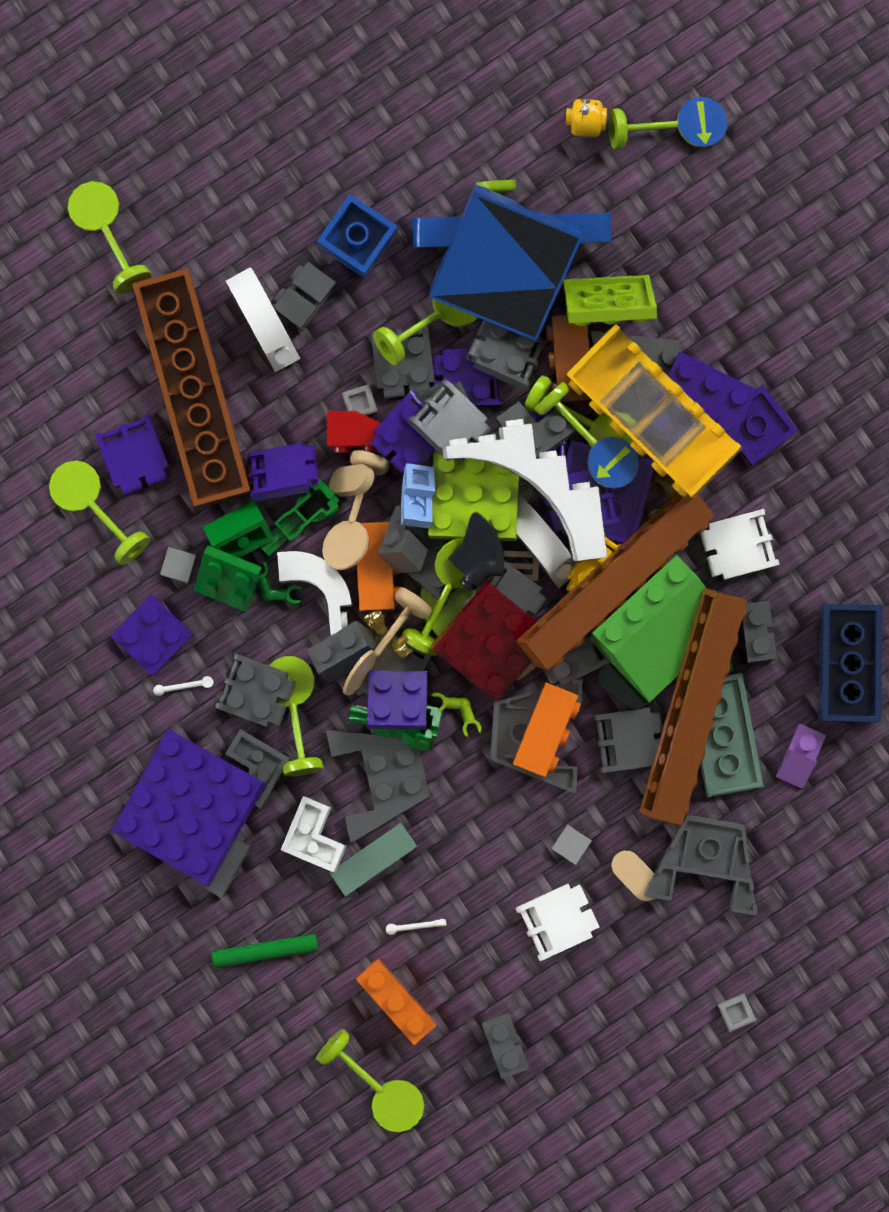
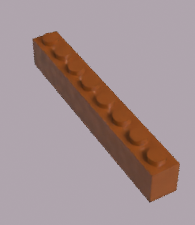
M677 493L516 642L537 668L548 670L557 667L563 661L562 656L569 650L579 647L584 641L583 637L589 631L596 630L603 624L605 617L611 611L618 610L626 602L625 598L643 587L647 583L646 579L653 572H659L668 563L667 559L674 553L677 554L684 550L688 545L687 541L693 535L703 532L709 526L708 522L715 515L699 495L692 499L688 494L683 498Z
M707 588L703 590L639 811L652 819L682 825L684 817L688 814L689 800L692 790L697 784V773L700 762L705 756L707 738L713 729L716 707L721 701L723 683L730 670L729 662L733 649H735L738 643V631L741 621H743L746 615L747 600Z

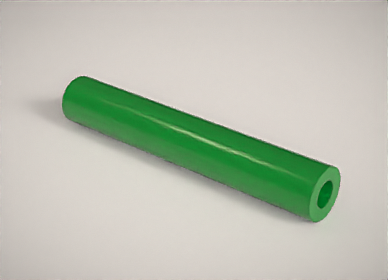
M316 934L212 951L214 968H221L318 951Z

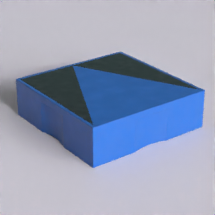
M474 184L458 221L454 240L446 250L430 286L429 298L537 341L583 238L582 228L544 212L527 209L516 203L513 199Z

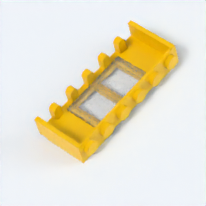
M617 324L567 373V376L571 379L568 385L579 396L585 393L592 400L588 405L599 416H602L604 413L613 420L609 425L621 437L626 433L633 440L630 446L641 457L647 454L654 461L651 467L659 475L664 477L668 474L675 481L672 487L683 498L688 494L694 499L742 450V446L738 442L736 443L718 423L712 420L704 412L703 408L694 402L676 382L671 380L661 367L653 362L634 341L630 340Z

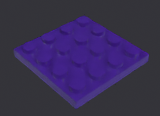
M167 729L115 823L112 832L203 885L210 887L266 783Z

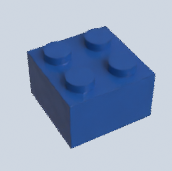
M349 194L318 238L317 244L321 250L366 280L398 234V226Z

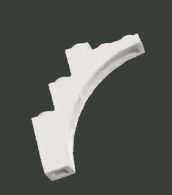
M523 419L506 421V427L499 428L500 440H496V434L478 436L479 442L467 444V438L449 440L450 446L442 447L444 459L469 458L490 462L511 470L531 483L548 500L559 516L569 539L573 560L580 561L607 557L599 488L590 487V482L572 484L573 490H569L565 455L557 456V451L540 452V459H536L532 424L524 425Z

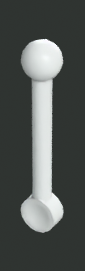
M206 676L200 681L164 687L156 685L153 692L155 695L161 696L164 692L199 686L210 688L213 686L214 681L211 677Z
M446 919L398 926L388 924L386 932L389 935H394L397 931L444 927L447 924Z

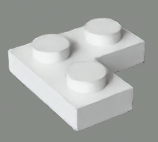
M303 796L281 850L336 873L346 845L320 835L331 807Z

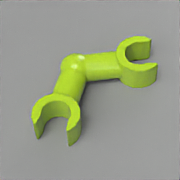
M441 693L432 694V696L441 697L443 700V705L439 708V711L444 709L460 710L464 722L462 729L465 736L468 737L466 728L470 723H474L479 733H481V725L474 718L468 698L445 697Z

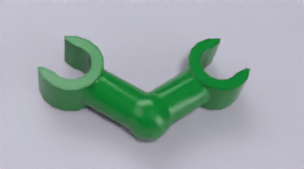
M263 561L265 572L259 575L258 579L263 599L266 601H288L292 605L302 603L301 600H292L289 596L293 590H302L300 586L293 585L288 589L272 588L268 577L269 567Z

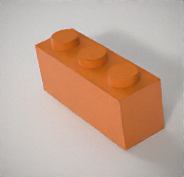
M390 522L360 523L367 530L369 537L368 549L364 557L357 564L360 612L395 611V604H399L395 599L399 586H394L393 575H399V573L378 554Z
M549 683L544 684L512 765L542 777H546L548 772L554 773L559 758L554 755L558 745L565 746L570 730L565 729L569 718L575 720L581 703L576 702L579 695Z
M379 958L356 977L359 984L413 1045H416L436 1027V1022Z

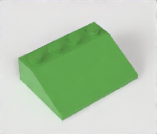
M677 555L601 624L589 638L597 649L649 703L680 673L704 588H706L698 576Z

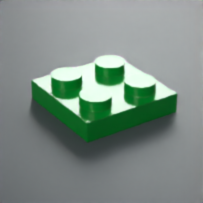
M207 546L202 557L194 591L228 604L231 607L248 612L262 567Z

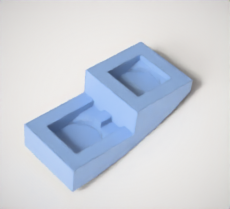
M406 463L402 484L401 525L430 528L433 523L434 467Z

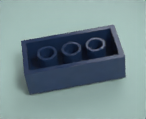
M820 605L818 722H881L883 605ZM848 627H851L852 632L857 633V638H853L852 642H849L848 637L844 636V632L848 631ZM847 656H851V661L857 664L856 667L852 668V671H849L848 667L844 666V661L848 660ZM847 685H851V690L856 691V696L851 697V701L843 693V690L847 689Z

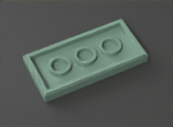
M742 673L731 674L725 677L721 690V701L716 707L713 718V729L708 735L705 745V756L700 762L706 797L764 787Z

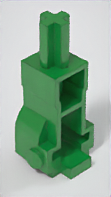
M321 479L319 480V485L309 487L310 491L314 490L330 509L326 512L321 508L311 518L306 520L299 510L312 495L309 492L300 493L297 505L274 522L276 528L271 533L275 540L261 546V549L269 557L288 540L293 543L312 523H322L340 511L338 506L340 500Z
M352 704L349 721L367 725L368 707ZM427 705L426 722H429V728L426 729L425 734L420 733L421 730L374 729L373 735L402 739L411 748L429 751L430 748L433 749L434 740L437 738L442 712L439 711L438 707Z

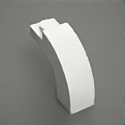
M250 267L226 280L274 371L277 372L301 359L252 268Z
M519 494L517 538L537 560L552 582L560 588L570 580L567 578V575L576 562L546 522Z
M297 551L278 552L279 582L281 584L306 582L318 587L324 593L328 602L330 634L333 635L348 626L347 612H341V607H352V600L347 585L338 571L330 567L325 560L309 553Z

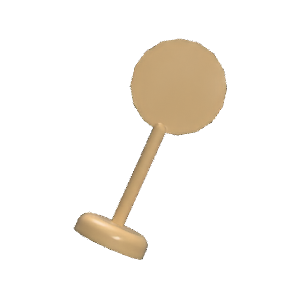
M353 451L350 457L352 465L364 464L373 470L374 475L386 474L390 467V462L387 459L374 453ZM364 494L356 495L348 521H342L335 525L328 532L323 542L322 552L324 560L330 567L337 570H346L357 565L368 549L369 537L367 530L362 524L356 522Z
M402 587L398 589L395 599L404 608V611L376 649L366 652L355 664L343 687L345 695L353 694L364 682L376 658L382 653L410 613L420 619H426L432 613L431 607L416 594Z

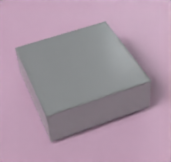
M369 384L342 393L347 411H357L365 416L378 412Z
M168 547L160 575L189 583L197 555Z
M567 824L551 849L576 865L592 840Z
M745 993L717 1004L729 1032L756 1021Z

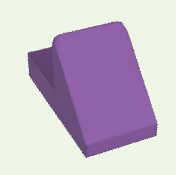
M798 724L775 777L803 789L816 766L817 761L815 760L826 735Z

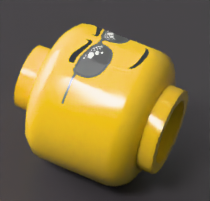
M576 99L573 102V108H567L565 125L571 126V132L574 136L596 138L600 135L601 131L606 130L607 108H603L602 102L599 100Z

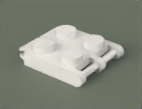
M764 509L709 523V530L700 533L705 552L712 550L716 552V555L707 557L712 577L722 575L723 580L780 565L779 560H775L770 543V540L773 539L772 535L767 532L763 515H766ZM756 517L758 518L759 525H760V528H761V532H762V536H761V537H760V535H759L758 528H757V525H756V521H755V518H756ZM763 542L765 543L766 550H767V553H768V557H769V561H768V562L766 561L765 553H764V550H763V546H762V543H763Z
M565 884L515 908L517 913H521L529 930L526 932L528 937H532L540 954L537 956L539 961L592 938L591 931L599 928L591 908L584 912L580 910V907L588 904L580 885L570 888L569 884ZM526 909H529V912L536 925L535 928L533 927ZM538 933H540L541 938L546 946V952L544 951L541 942L537 936Z

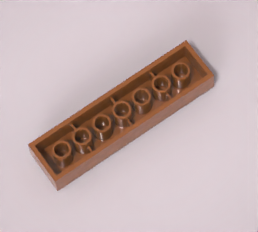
M189 269L133 283V289L193 506L198 510L251 495L247 473Z

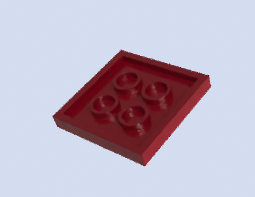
M487 580L430 647L497 702L532 662L516 641L537 621Z

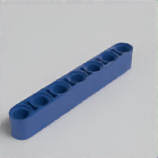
M611 213L549 214L582 228L583 238L580 243L612 242ZM460 217L412 218V246L450 247L456 235Z

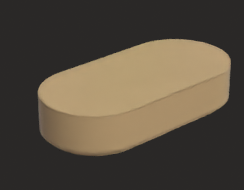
M364 464L339 467L331 476L329 489L340 497L364 494L372 486L374 472Z
M631 851L618 852L613 857L611 863L613 873L638 899L642 901L655 899L644 896V892L654 875L651 869L635 853Z

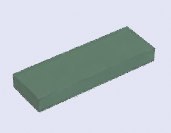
M399 823L340 864L336 873L331 871L329 873L343 894L347 896L412 851L417 845L402 823Z

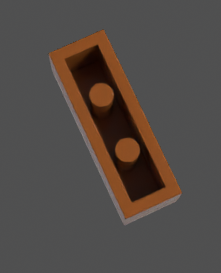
M567 315L552 316L551 324H546L547 342H553V353H548L549 370H555L556 381H551V392L563 381L568 385L571 379L567 376V373L589 351L587 325L578 326L574 323H569ZM568 385L569 392L560 402L563 405L588 404L592 400L585 393L579 396Z

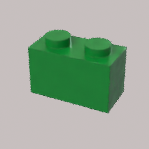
M255 501L203 526L213 548L238 558L275 540Z

